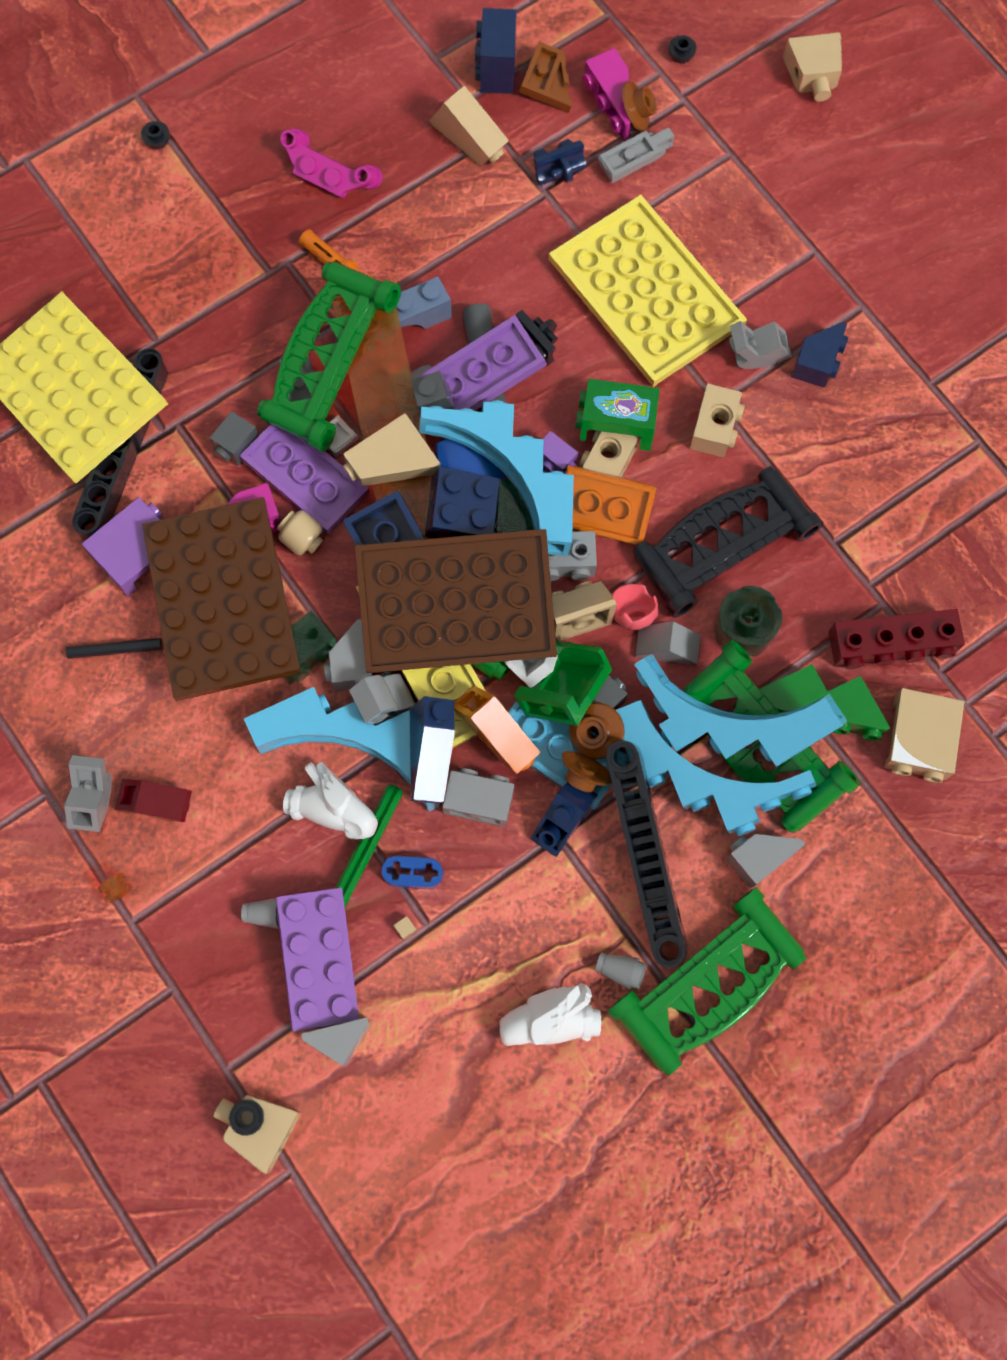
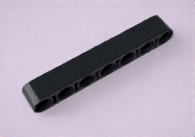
M153 348L143 349L137 354L133 366L161 394L168 376L166 365L157 350ZM151 365H157V366H156L155 368H153V369H150V370L147 369V368H148L149 366H151ZM151 419L125 441L126 445L123 448L114 450L91 470L72 518L73 528L83 541H86L113 519ZM117 469L112 475H105L107 471ZM99 496H106L102 502L94 503ZM95 523L92 529L84 530L87 524Z

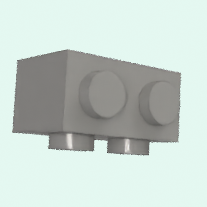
M595 531L572 532V545L568 556L548 554L551 581L558 580L559 577L587 580L595 576L597 568Z
M460 768L459 772L451 770L443 804V814L506 827L514 793V784L509 783L508 778L499 775H491L489 779L477 776L478 772L471 769Z

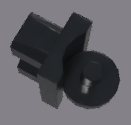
M523 310L515 314L541 353L547 366L554 362L552 354L555 351V346L553 343L558 339L553 333L557 324L552 319L543 322L540 317L532 321Z

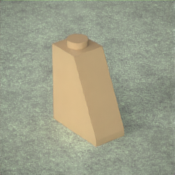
M465 85L444 102L429 121L438 131L480 166L488 160L493 164L505 153L502 147L509 140Z
M406 413L343 453L346 462L343 465L345 472L352 481L358 479L362 487L434 475L440 467V462Z

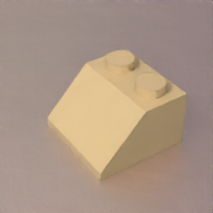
M587 581L577 585L575 590L563 593V591L552 593L556 641H563L612 624L617 604L614 597L601 581L594 584L591 581Z

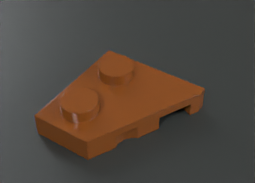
M538 41L519 93L569 113L572 99H570L568 91L569 77L565 70V52Z

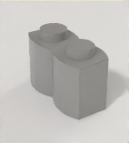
M386 672L373 676L372 673H367L355 680L356 685L349 689L365 723L368 725L394 718L409 711L416 704L400 674Z

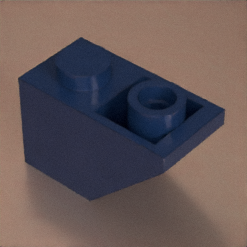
M841 322L805 338L791 377L823 388L826 387L829 378L835 379L841 363L836 360L837 354H843L849 338L844 335L847 324Z
M567 782L556 795L530 839L557 857L585 818L598 794L581 791Z

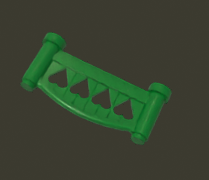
M327 262L324 265L322 278L326 280V284L303 313L287 343L279 366L272 399L262 400L257 409V415L263 421L308 441L310 447L320 452H325L334 440L336 427L325 419L376 310L391 313L396 308L401 296L399 284L390 280L382 282L338 262ZM336 296L343 297L351 311V315L332 319L327 317V312L333 307V299ZM328 323L338 342L315 346L314 340L320 335V327ZM316 351L325 370L303 374L301 368L307 362L308 353ZM302 378L312 398L293 402L289 401L288 396L294 390V382Z
M732 639L721 648L722 654L682 689L683 692L711 707L715 700L738 697L734 711L737 714L771 715L780 713L745 674L744 670L753 661L745 649ZM758 739L754 741L752 747H744L727 759H725L723 754H720L732 770L744 782L774 783L777 773L802 770V773L811 771L816 786L811 788L812 793L797 800H794L792 796L780 800L781 806L778 808L784 812V816L780 820L791 833L802 830L846 792L851 794L861 786L858 777L844 762L839 760L829 768L810 746L780 765L775 766V769L771 772L766 771L762 766V762L754 758V751L761 744Z
M757 886L732 905V908L740 916L735 922L643 999L640 1000L634 991L631 990L607 1010L615 1022L619 1020L659 1071L664 1072L667 1076L671 1075L683 1064L679 1059L682 1053L714 1039L741 1020L766 994L783 967L789 966L793 970L807 959L804 954L805 950L763 901L765 896ZM742 944L764 951L768 955L767 964L759 965L758 971L755 974H750L745 969ZM717 965L740 972L744 977L743 984L741 986H734V990L730 995H725L720 990ZM692 986L715 993L719 997L718 1005L714 1008L709 1007V1011L705 1016H699L695 1011ZM667 1007L690 1014L694 1018V1025L689 1029L684 1028L683 1035L679 1038L673 1037L670 1033Z

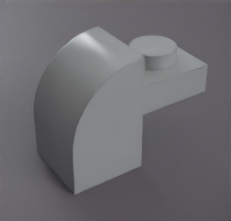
M741 321L730 325L732 333L730 345L735 353L738 367L744 369L769 367L792 357L786 331L775 321L755 330H751Z
M72 755L68 764L72 788L64 804L67 828L100 832L110 800L111 773H106L104 759Z

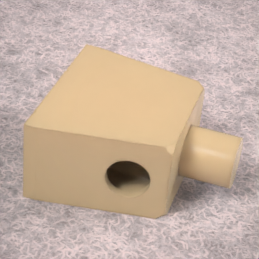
M840 32L788 38L783 59L798 92L813 91L815 100L819 102L831 97L830 89L837 87L842 72Z
M246 1095L243 1100H253L262 1107L264 1123L256 1133L244 1136L236 1133L230 1126L229 1114L235 1104L223 1098L213 1116L229 1125L222 1140L265 1174L270 1173L302 1113ZM245 1111L241 1116L242 1122L246 1125L250 1124L253 1121V1114L250 1111Z

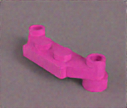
M294 128L285 130L281 134V144L286 148L294 166L292 173L340 197L345 198L347 192L360 188L376 189L382 183V172L376 166L365 165L353 170L309 148L310 139L303 130Z

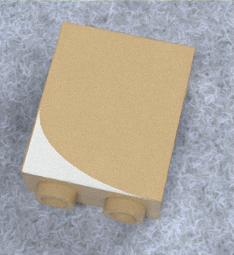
M901 688L893 699L892 708L896 709L889 757L884 762V768L892 769V773L900 776L921 775L924 776V780L934 783H941L943 780H947L954 775L965 701Z

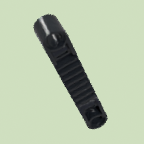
M617 741L608 748L606 754L607 764L653 957L660 966L673 968L686 958L688 943L675 891L673 890L672 879L669 874V866L663 849L660 828L657 824V816L654 811L647 772L640 748L629 741ZM623 748H628L632 752V761L627 766H621L617 761V753ZM638 786V789L626 791L628 788ZM669 915V917L656 919V917ZM666 941L674 942L679 948L678 957H666L662 951L663 943Z

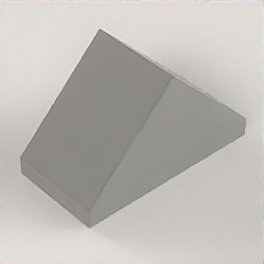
M674 621L652 624L638 630L635 658L643 659L653 654L657 661L697 666L700 635Z
M366 1017L302 1033V1041L346 1067L370 1029L371 1023L370 1019Z

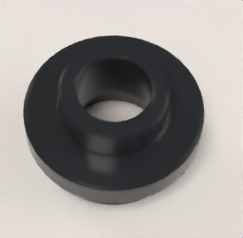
M680 35L670 41L668 50L673 61L684 64L694 57L696 43L692 38Z
M151 121L142 128L141 137L147 146L158 150L168 144L170 132L167 125L163 122Z
M242 1100L236 1103L229 1114L230 1126L240 1135L248 1136L256 1133L264 1123L262 1107L253 1100ZM245 1111H250L253 1114V1121L248 1125L244 1124L241 1120V1116Z

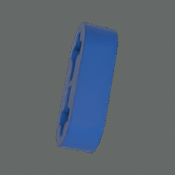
M393 856L383 863L381 869L385 882L397 888L434 889L439 886L443 879L442 866L438 861L431 858ZM398 863L402 870H409L411 872L410 875L401 874L398 880H393L392 874L387 873L388 869H393L394 864ZM429 865L432 866L434 872H438L437 876L431 878V882H425V878L422 875H414L415 871H425L426 866Z

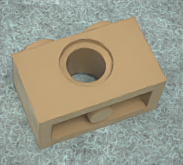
M707 383L690 449L724 458L728 447L734 448L738 431L733 430L734 422L741 421L745 406L740 404L742 392ZM712 419H721L725 424H717Z
M596 431L592 442L595 444L591 452L588 450L584 452L579 467L622 477L639 446L640 436ZM611 452L615 457L606 458L601 453Z

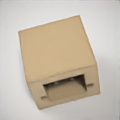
M407 916L394 925L403 940L417 931Z

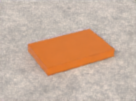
M568 464L566 474L574 475L573 529L578 531H595V535L634 545L642 543L657 486Z

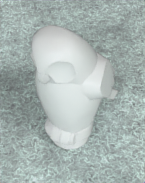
M311 762L305 767L315 785L310 787L297 785L295 790L288 789L285 793L283 810L285 814L291 815V818L294 820L306 818L326 828L344 831L345 835L350 839L369 838L377 829L378 821L374 813L322 762L316 766Z
M580 983L577 986L553 988L528 998L527 1004L517 1007L501 1018V1042L505 1046L527 1043L552 1045L577 1038L590 1041L591 1036H600L601 1013L599 1009H592V1005L589 1004L592 997L591 989L586 984Z

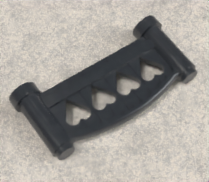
M769 466L759 473V483L727 492L696 508L674 525L656 545L644 541L634 548L635 560L666 601V609L673 618L684 615L697 604L698 599L692 591L789 532H792L797 540L801 542L810 538L823 526L824 522L817 513L809 511L778 469ZM757 498L764 499L767 503V521L746 513L744 506L748 504L753 505L754 500ZM733 513L739 514L742 517L743 536L722 529L719 526V521L723 519L728 520L729 516ZM708 528L714 529L717 532L718 552L697 544L694 541V537L699 534L703 535L704 531ZM683 543L689 544L692 548V567L671 559L668 553L671 550H678L679 546Z

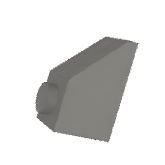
M357 619L329 652L330 663H324L326 682L332 681L335 691L349 690L356 685L355 680L367 674L361 619Z
M755 834L747 840L743 835L729 847L732 853L726 860L752 889L806 844L802 839Z

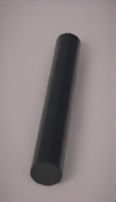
M161 638L68 646L66 647V655L68 659L156 651L162 650L163 645Z

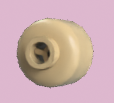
M304 510L296 513L291 511L277 527L280 531L278 535L280 542L298 556L303 555L306 551L313 554L323 542V539L319 537L323 530L322 525Z

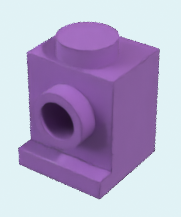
M550 431L543 438V472L560 471L566 474L568 464L578 466V452Z

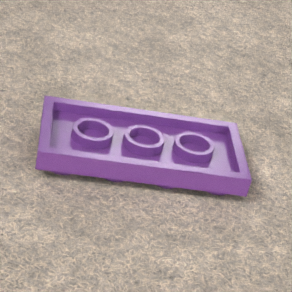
M514 315L418 377L441 371L449 384L455 410L467 408L475 411L483 406V401L489 402L547 364L516 315Z
M272 424L239 455L243 463L297 509L304 510L322 525L323 531L328 535L370 493L367 486L362 487L358 479L352 481L343 466L327 452H320L310 447L308 441Z
M342 888L275 897L291 1031L358 1020L359 1015Z

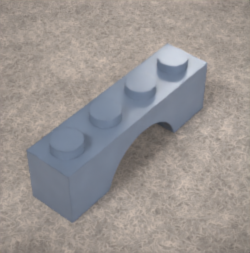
M435 277L402 291L400 300L391 313H385L377 309L354 359L373 352L377 343L396 329L408 325H420L427 329L452 318L451 299L440 278ZM333 332L334 340L337 343L338 339Z

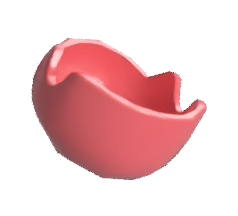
M627 584L618 587L611 594L617 604L613 618L620 626L626 629L640 630L648 627L658 616L657 598L655 595L651 597L646 587L642 584Z

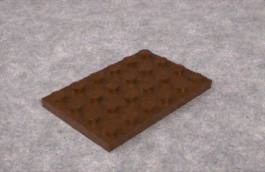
M264 497L142 524L171 688L175 701L301 673Z
M546 529L355 545L366 673L557 657Z

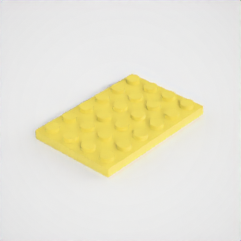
M639 195L549 253L548 260L653 387L732 335L730 325L739 321L746 325V317L642 195Z
M60 292L0 343V400L75 483L79 482L168 405L164 397L63 292Z

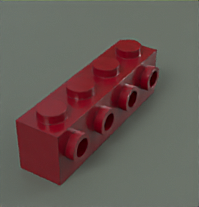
M958 609L835 622L828 631L835 667L845 666V669H857L863 667L864 663L873 662L876 663V666H885L900 659H906V662L913 663L922 661L927 656L947 659L954 657L965 645Z

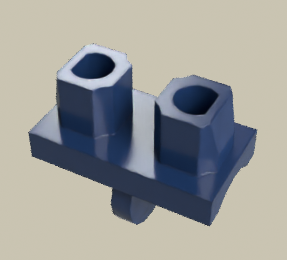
M570 139L561 141L555 150L548 152L542 148L533 153L536 179L540 186L562 178L565 183L573 181V173L586 169L584 144L581 140L573 143Z

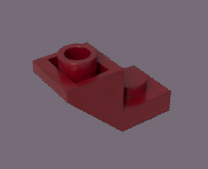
M122 779L115 810L124 813L147 815L166 821L185 823L192 791L143 780Z

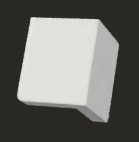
M557 657L505 661V664L532 688L553 672Z

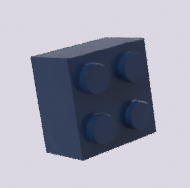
M483 8L482 20L476 21V38L478 39L477 44H475V62L479 63H475V81H480V93L514 94L517 9Z
M439 467L431 478L425 537L448 538L494 534L500 478Z
M398 490L342 520L355 545L426 539Z

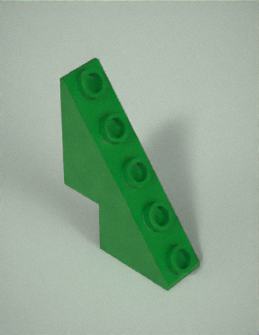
M813 664L760 688V691L780 713L804 707L830 694L847 719V722L842 727L832 732L835 734L848 735L851 732L862 734V738L866 740L880 741L881 737L890 729L861 676L827 691Z

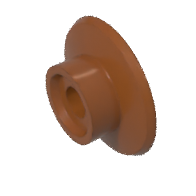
M626 81L622 87V98L626 113L633 126L637 130L644 132L649 126L650 116L654 115L657 111L655 97L649 87L639 88L634 82Z
M592 702L578 726L569 725L570 740L576 750L592 759L606 758L608 748L613 743L623 741L624 724L618 712L611 706L600 702ZM592 726L599 730L598 737H594L591 734L590 729Z
M565 751L562 753V762L568 768L565 779L573 787L584 792H593L596 785L606 786L612 783L609 770L598 761L575 751Z

